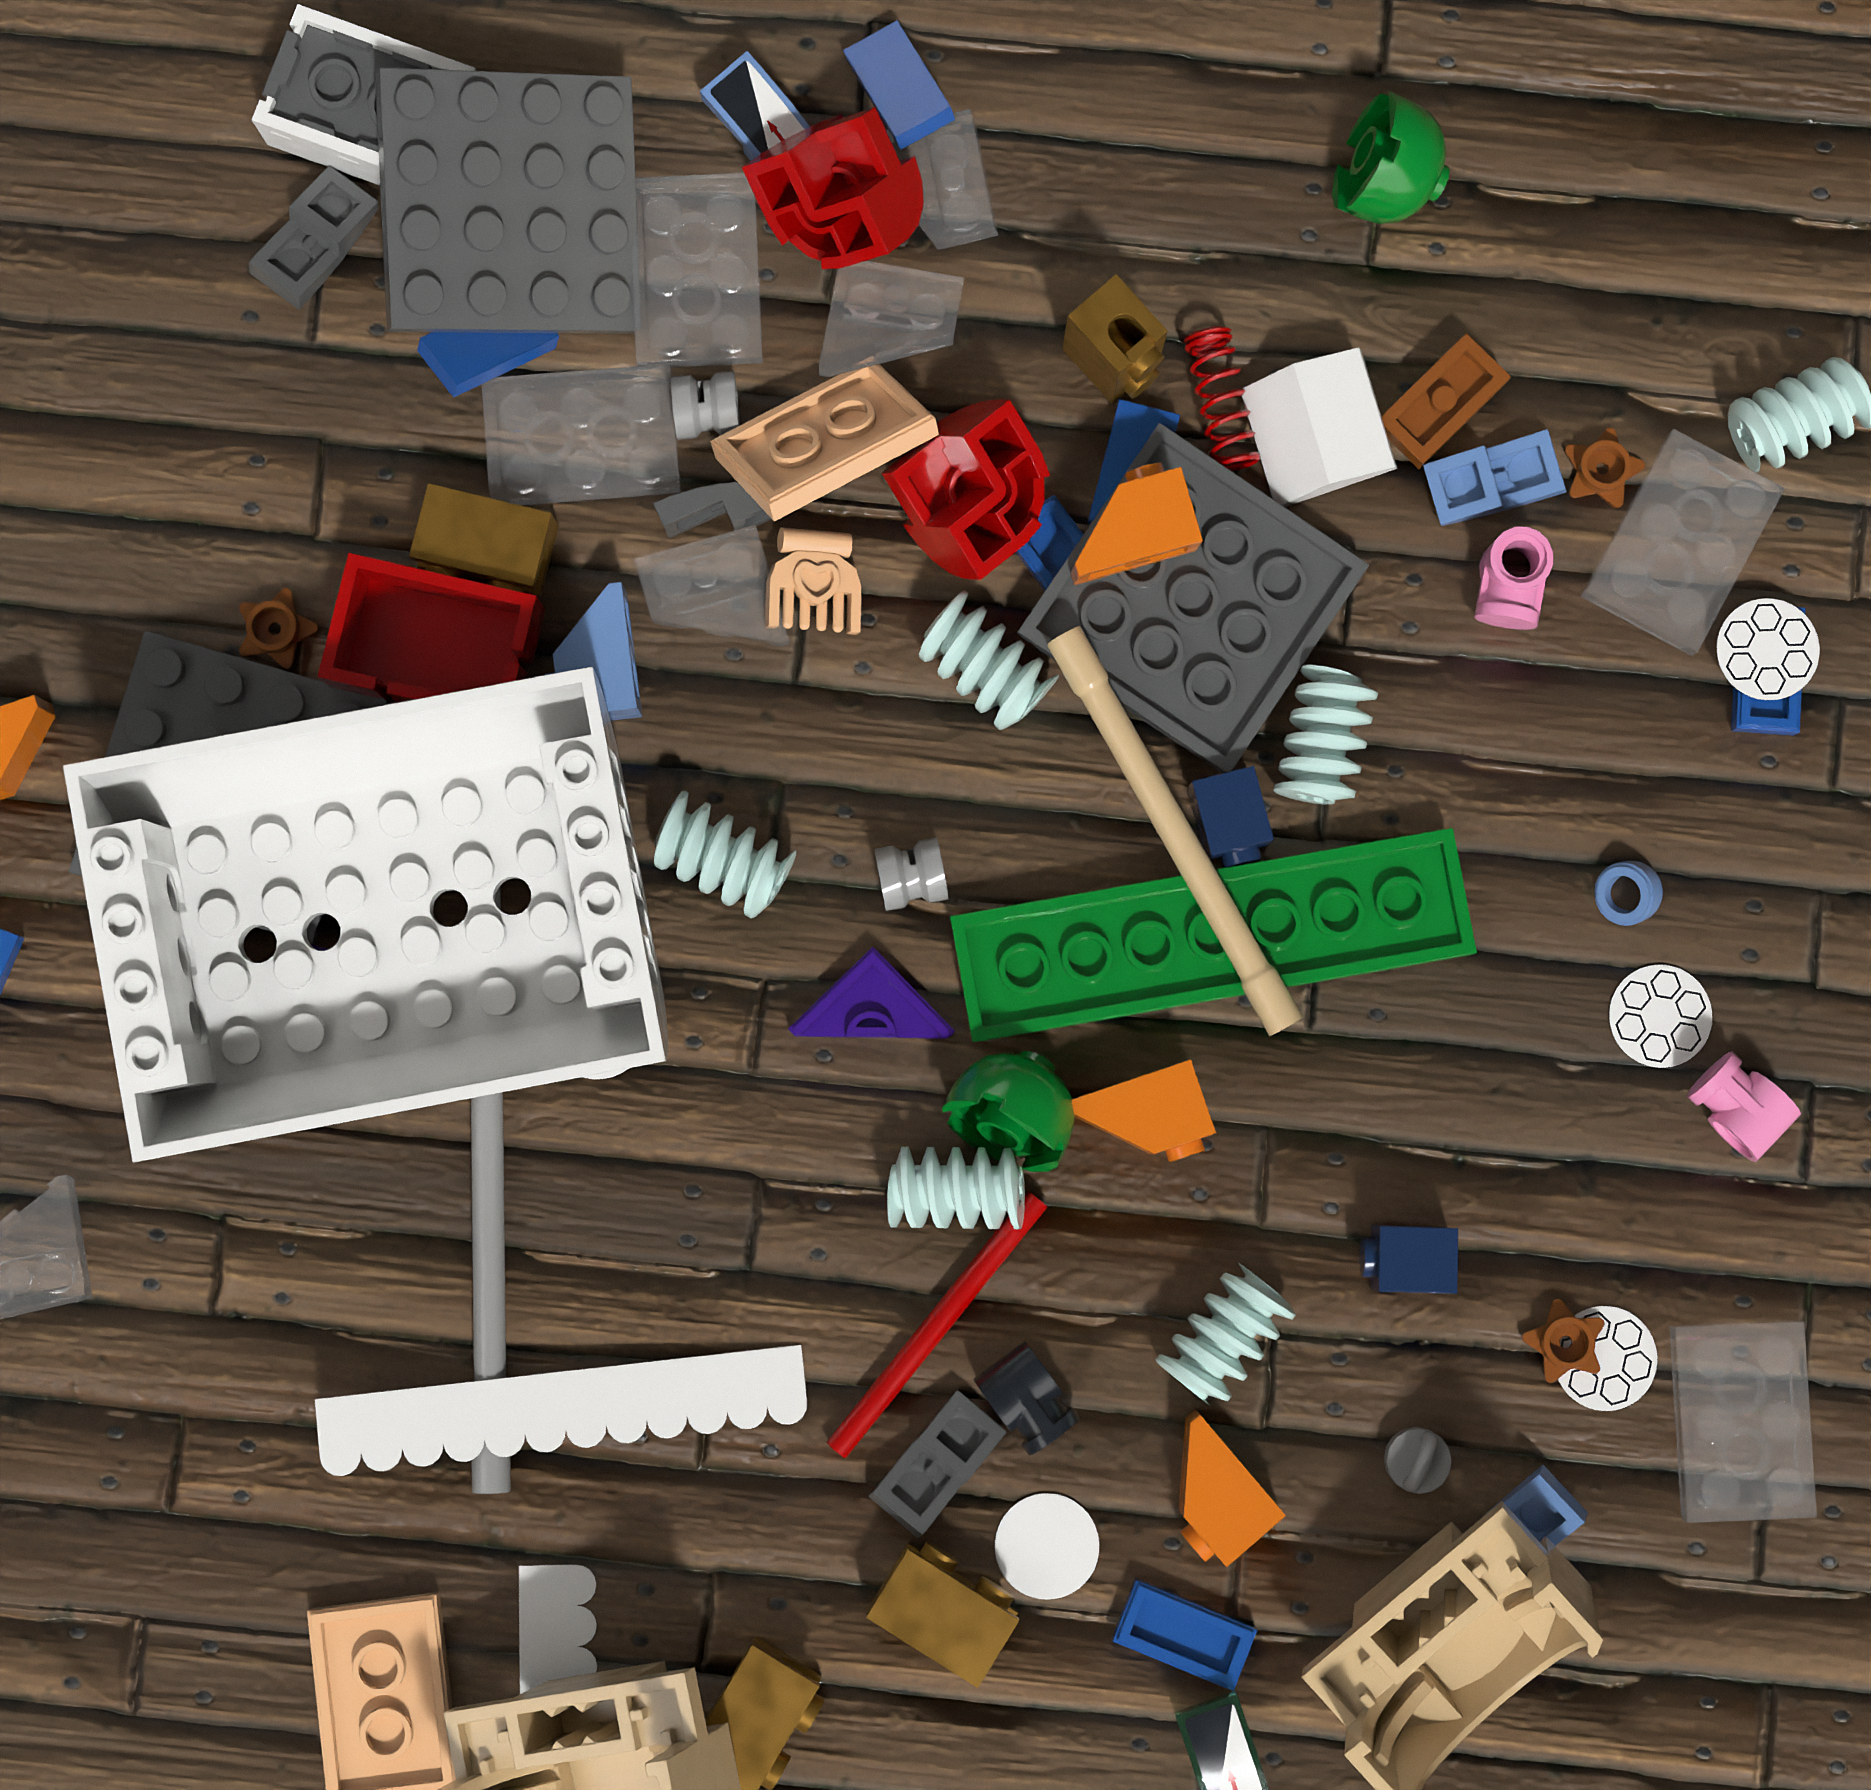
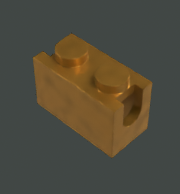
M1115 274L1068 315L1062 350L1107 400L1113 404L1124 395V391L1132 399L1137 397L1159 376L1160 373L1156 367L1164 359L1162 350L1168 330L1120 277Z
M428 483L409 557L411 560L418 561L417 567L422 570L536 595L538 598H541L559 525L550 512Z
M926 1541L922 1549H919L908 1542L867 1608L866 1618L978 1688L1019 1622L1017 1617L1018 1611L1010 1606L1014 1596L986 1577L981 1576L978 1583L974 1584L954 1570L959 1561L938 1546Z
M755 1636L705 1719L706 1726L728 1723L741 1790H758L760 1786L768 1790L774 1788L791 1758L790 1755L782 1751L783 1747L795 1728L806 1734L825 1701L824 1698L816 1694L820 1687L821 1675L758 1636Z

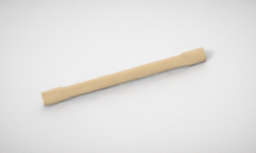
M1077 626L1056 637L1047 644L1050 652L1073 692L1083 701L1241 979L1243 991L1268 1035L1271 1036L1303 1018L1300 1010L1277 970L1268 963L1110 686L1108 674L1081 626Z

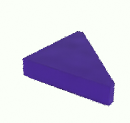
M874 947L788 1028L795 1037L949 1039L955 1033L949 1024Z

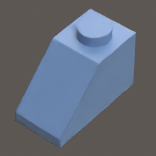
M622 582L609 583L553 653L555 672L545 673V675L593 667L604 695L610 720L643 717L628 594Z

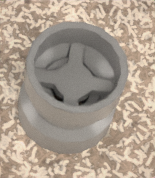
M735 371L715 373L710 380L697 381L691 375L671 377L672 406L677 440L697 438L702 431L715 430L718 434L723 435L740 426Z
M937 837L919 840L913 849L899 850L893 845L874 849L886 911L905 908L910 900L921 897L929 903L949 899Z

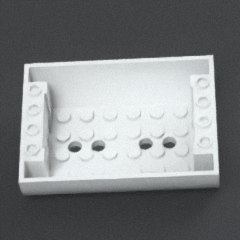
M593 667L63 765L133 1163L666 1061L668 1058L665 1000L619 752L604 695ZM512 878L524 880L531 890L529 906L517 915L503 913L496 901V893L500 885ZM445 891H459L467 901V915L460 924L453 927H444L434 917V902ZM322 914L333 916L341 928L338 943L326 951L314 949L307 939L309 923L315 917ZM258 926L268 927L274 933L277 940V948L274 955L262 963L251 961L246 956L243 946L248 932Z

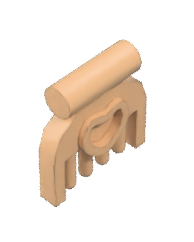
M781 527L777 538L778 551L791 554L772 565L766 580L765 628L775 629L779 627L780 590H783L782 625L784 628L789 629L793 626L795 593L800 599L799 626L802 630H807L810 626V605L816 606L817 630L824 631L826 629L827 600L833 596L832 628L835 632H841L844 624V595H847L846 634L856 635L860 633L861 583L856 568L843 559L849 558L851 555V533Z

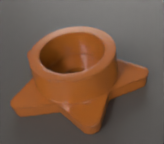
M1612 427L1607 428L1597 441L1591 445L1568 444L1565 447V455L1576 471L1569 491V495L1573 499L1597 494L1612 507L1619 508L1624 502L1625 481L1645 468L1644 461L1630 456L1627 450L1619 444L1616 431ZM1598 464L1607 466L1608 471L1606 474L1602 475L1597 472Z
M283 588L271 601H265L260 604L242 602L239 605V610L246 622L247 632L239 649V653L243 657L269 654L282 668L290 669L294 662L296 644L317 633L318 627L316 623L296 614L293 594L289 588ZM279 624L281 626L280 633L276 635L271 634V625Z
M1555 1299L1551 1303L1546 1324L1525 1332L1522 1339L1526 1344L1543 1354L1545 1380L1548 1383H1553L1570 1369H1577L1592 1374L1599 1373L1600 1365L1594 1352L1595 1340L1605 1323L1602 1318H1576L1561 1299ZM1563 1336H1568L1571 1339V1345L1568 1348H1563L1560 1345V1339Z

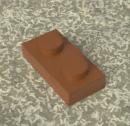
M1466 333L1382 415L1389 441L1420 469L1509 381L1511 376Z

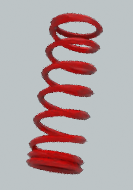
M1213 326L1190 333L1185 337L1183 343L1186 344L1184 349L1188 354L1200 357L1190 367V372L1193 375L1205 378L1197 385L1195 393L1202 398L1210 399L1201 407L1199 414L1207 419L1215 420L1206 428L1204 435L1211 440L1220 441L1211 449L1209 456L1223 466L1233 462L1245 461L1239 464L1224 466L1230 471H1236L1256 464L1261 456L1258 452L1235 456H1219L1215 454L1217 450L1230 443L1253 437L1256 432L1250 430L1234 435L1211 434V430L1218 425L1232 419L1246 417L1251 412L1248 409L1229 414L1206 413V409L1213 404L1227 398L1241 396L1246 391L1243 388H1238L1225 393L1201 392V388L1218 378L1236 375L1241 370L1238 367L1228 368L1219 372H1199L1196 370V367L1213 357L1231 354L1236 350L1233 346L1220 348L1232 340L1233 335L1230 334L1232 330L1226 326Z

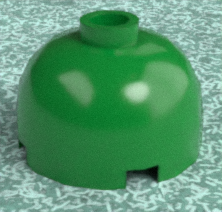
M1390 91L1389 96L1383 93L1375 96L1363 110L1346 141V145L1356 149L1349 172L1341 165H1337L1332 198L1335 208L1362 220L1378 224L1400 222L1418 212L1428 200L1435 201L1438 199L1447 184L1450 168L1444 164L1446 145L1442 128L1431 112L1417 103Z
M1023 1051L1020 1055L1013 1053L986 1055L964 1070L953 1085L942 1106V1113L952 1112L947 1121L948 1126L968 1145L978 1150V1147L986 1148L988 1157L1000 1161L1004 1148H1011L1013 1155L1025 1158L1022 1169L1031 1172H1049L1058 1167L1074 1128L1072 1097L1066 1085L1054 1073L1055 1067L1048 1059L1031 1051Z

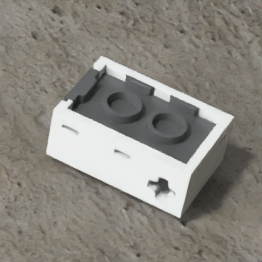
M297 4L290 22L293 32L287 30L262 92L266 102L259 100L252 117V122L269 146L327 167L330 165L336 170L380 185L375 72L379 68L476 71V68Z

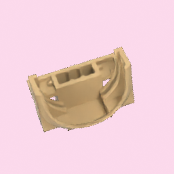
M1501 1501L1464 1533L1451 1521L1355 1602L1352 1628L1305 1666L1302 1671V1678L1347 1727L1344 1755L1375 1790H1422L1432 1773L1453 1749L1508 1698L1552 1664L1581 1647L1587 1646V1652L1593 1658L1598 1654L1603 1637L1595 1615L1591 1585L1547 1537H1544L1539 1542L1505 1503Z
M665 1661L548 1680L513 1698L459 1706L443 1713L456 1780L437 1790H741L728 1723L706 1726L695 1667L667 1672Z

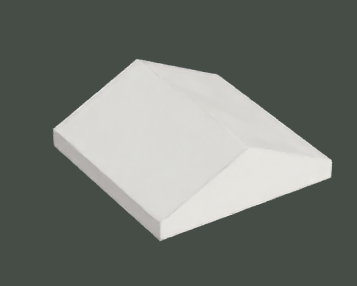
M1359 347L1291 364L1243 388L1246 391L1242 395L1245 409L1251 411L1248 419L1252 431L1256 432L1254 438L1261 456V462L1272 498L1283 507L1397 469L1363 354Z

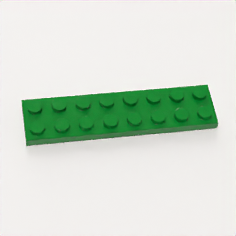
M1453 828L1216 869L1268 963L1277 970L1286 988L1464 957L1477 953ZM1182 876L950 916L972 1043L1246 995L1242 989L1239 975Z

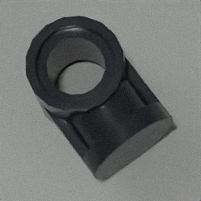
M1026 1341L973 1379L1011 1432L1016 1428L1025 1439L1021 1445L1029 1456L1052 1443L1080 1419V1416L1073 1407L1066 1409L1058 1398L1063 1394L1062 1390Z

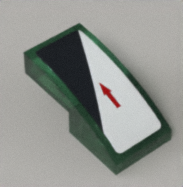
M1235 1691L1174 1712L1199 1790H1269L1248 1724Z

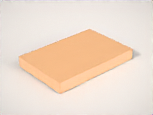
M870 358L710 442L717 461L770 518L776 521L938 436L939 432L935 417L874 358Z
M440 1592L324 1606L308 1610L307 1617L326 1790H437L456 1780L443 1715L444 1712L452 1709Z

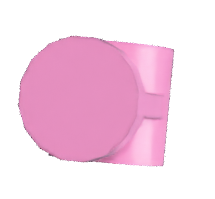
M1513 527L1504 531L1485 550L1479 563L1481 581L1474 616L1476 620L1489 625L1510 629L1529 630L1538 627L1545 581L1553 566V550L1548 539L1539 531L1529 527ZM1517 550L1522 552L1530 564L1529 575L1527 577L1510 575L1502 564L1503 551Z
M1731 1051L1716 1061L1695 1082L1687 1093V1097L1696 1106L1704 1103L1713 1112L1709 1116L1708 1121L1714 1130L1744 1157L1757 1162L1797 1120L1801 1112L1787 1094L1768 1078L1754 1071L1748 1076L1740 1068L1742 1060Z

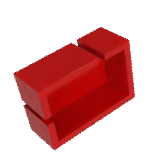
M348 553L317 677L331 688L388 700V696H390L397 703L528 679L529 675L520 665V661L533 664L546 609L536 595Z

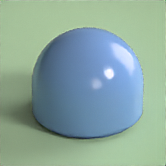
M1629 860L1610 865L1601 872L1595 884L1594 896L1597 907L1604 917L1615 924L1629 926L1650 918L1657 911L1662 901L1663 888L1659 876L1650 866L1639 861ZM1621 876L1634 880L1640 889L1641 898L1635 910L1621 909L1611 899V888L1614 882Z

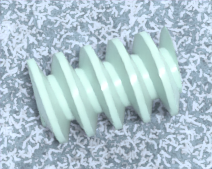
M1832 357L1822 363L1820 369L1809 367L1803 370L1797 379L1786 377L1776 384L1775 389L1767 387L1759 389L1753 394L1752 400L1744 397L1736 399L1729 407L1728 427L1739 455L1754 474L1760 470V457L1763 455L1772 467L1778 469L1785 464L1783 446H1787L1796 458L1801 459L1808 454L1806 436H1810L1815 445L1823 449L1831 444L1829 429L1831 425L1836 433L1844 439L1854 434L1852 416H1855L1862 427L1866 429L1871 428V393L1866 380L1857 369L1842 358Z
M964 590L942 610L924 634L925 639L921 646L919 657L924 662H928L943 654L937 671L938 675L942 679H946L962 671L956 687L957 692L961 696H965L980 688L981 691L975 708L980 713H983L999 705L1000 708L994 725L997 729L1002 730L1023 719L1047 694L1059 678V675L1057 674L1040 683L1037 677L1044 661L1038 657L1021 666L1018 660L1025 644L1020 640L1002 649L999 643L1006 627L1001 623L986 632L981 630L980 627L987 610L982 606L965 615L961 610L968 592Z
M1303 665L1300 670L1301 673L1312 682L1298 685L1295 697L1308 707L1292 710L1289 721L1304 732L1291 733L1285 737L1283 745L1297 756L1281 759L1278 770L1293 781L1275 784L1273 791L1287 798L1322 805L1334 804L1335 800L1355 798L1356 791L1339 781L1341 775L1357 774L1361 771V766L1346 758L1345 755L1348 750L1366 748L1367 742L1351 733L1352 726L1371 724L1373 717L1359 710L1356 706L1358 701L1377 699L1378 692L1362 684V679L1351 673L1325 666Z
M681 791L665 816L654 842L656 846L654 856L655 867L661 870L667 869L678 859L676 875L683 882L689 881L701 870L699 880L701 892L709 894L723 883L722 903L731 906L746 895L744 914L749 918L756 917L773 901L793 865L796 850L781 863L776 861L778 840L772 838L759 851L754 849L753 844L756 832L754 827H748L740 836L734 838L730 836L733 816L727 814L713 827L708 824L711 804L705 802L693 814H689L686 812L689 792Z
M901 1147L896 1164L891 1166L888 1181L887 1208L890 1227H897L905 1212L911 1228H922L930 1211L937 1228H948L956 1211L962 1228L973 1229L980 1212H982L988 1229H999L1007 1211L1013 1228L1021 1229L1025 1212V1182L1022 1166H1017L1011 1148H1004L998 1166H991L986 1148L978 1147L972 1166H966L960 1147L952 1148L947 1165H940L934 1147H927L921 1165L914 1164L909 1147Z
M1240 1263L1238 1264L1245 1274L1244 1278L1229 1273H1223L1220 1277L1223 1286L1229 1294L1228 1298L1212 1293H1207L1203 1298L1213 1317L1209 1319L1192 1313L1187 1318L1197 1337L1192 1339L1180 1334H1175L1171 1340L1181 1355L1179 1360L1163 1354H1159L1155 1359L1162 1368L1208 1405L1209 1403L1206 1400L1208 1395L1224 1401H1228L1232 1397L1222 1380L1224 1375L1242 1381L1247 1378V1372L1238 1359L1240 1355L1256 1360L1262 1359L1264 1354L1254 1339L1257 1334L1274 1340L1278 1339L1280 1333L1270 1317L1276 1314L1293 1320L1296 1316L1289 1302Z

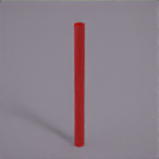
M1027 1191L1025 1194V1212L1022 1228L1014 1229L1009 1215L1006 1217L1000 1228L994 1232L826 1441L839 1455L845 1459L848 1457L1047 1209L1048 1206L1031 1192Z

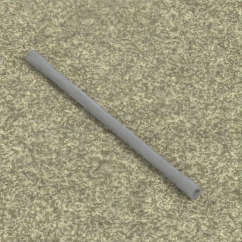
M500 885V887L498 888L497 893H496V901H497V905H498V907L500 908V910H501V885ZM503 1092L471 1098L474 1381L506 1378ZM485 1440L480 1454L471 1460L472 1493L494 1494L511 1491L510 1456L499 1457L491 1453L486 1447Z

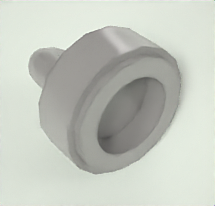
M1420 1427L1402 1429L1393 1435L1386 1446L1384 1454L1386 1472L1392 1481L1404 1490L1418 1494L1432 1492L1441 1486L1449 1475L1452 1462L1449 1448L1443 1439L1429 1429Z

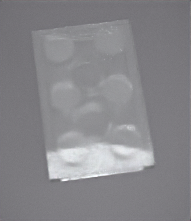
M729 173L635 178L638 233L631 252L635 351L638 369L763 363L756 198L745 174Z
M659 364L496 377L483 383L482 396L489 497L517 505H533L681 493L678 443L672 406L671 365Z
M1673 429L1662 444L1581 597L1693 656L1699 651L1785 488Z
M1804 1321L1669 1326L1681 1520L1687 1523L1817 1517Z

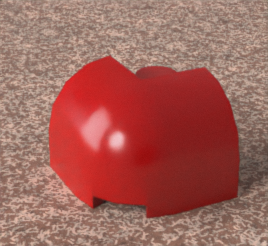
M876 107L844 118L842 114L819 122L777 143L741 167L769 227L783 246L790 241L806 256L821 261L822 269L844 268L887 255L909 239L920 223L924 199L922 177L916 158L913 156L899 161Z
M1010 399L977 402L936 422L939 432L938 436L911 449L881 473L909 517V520L903 526L915 543L933 562L949 574L963 579L982 580L1024 546L1042 526L1038 518L1045 501L1044 477L1050 476L1041 450Z

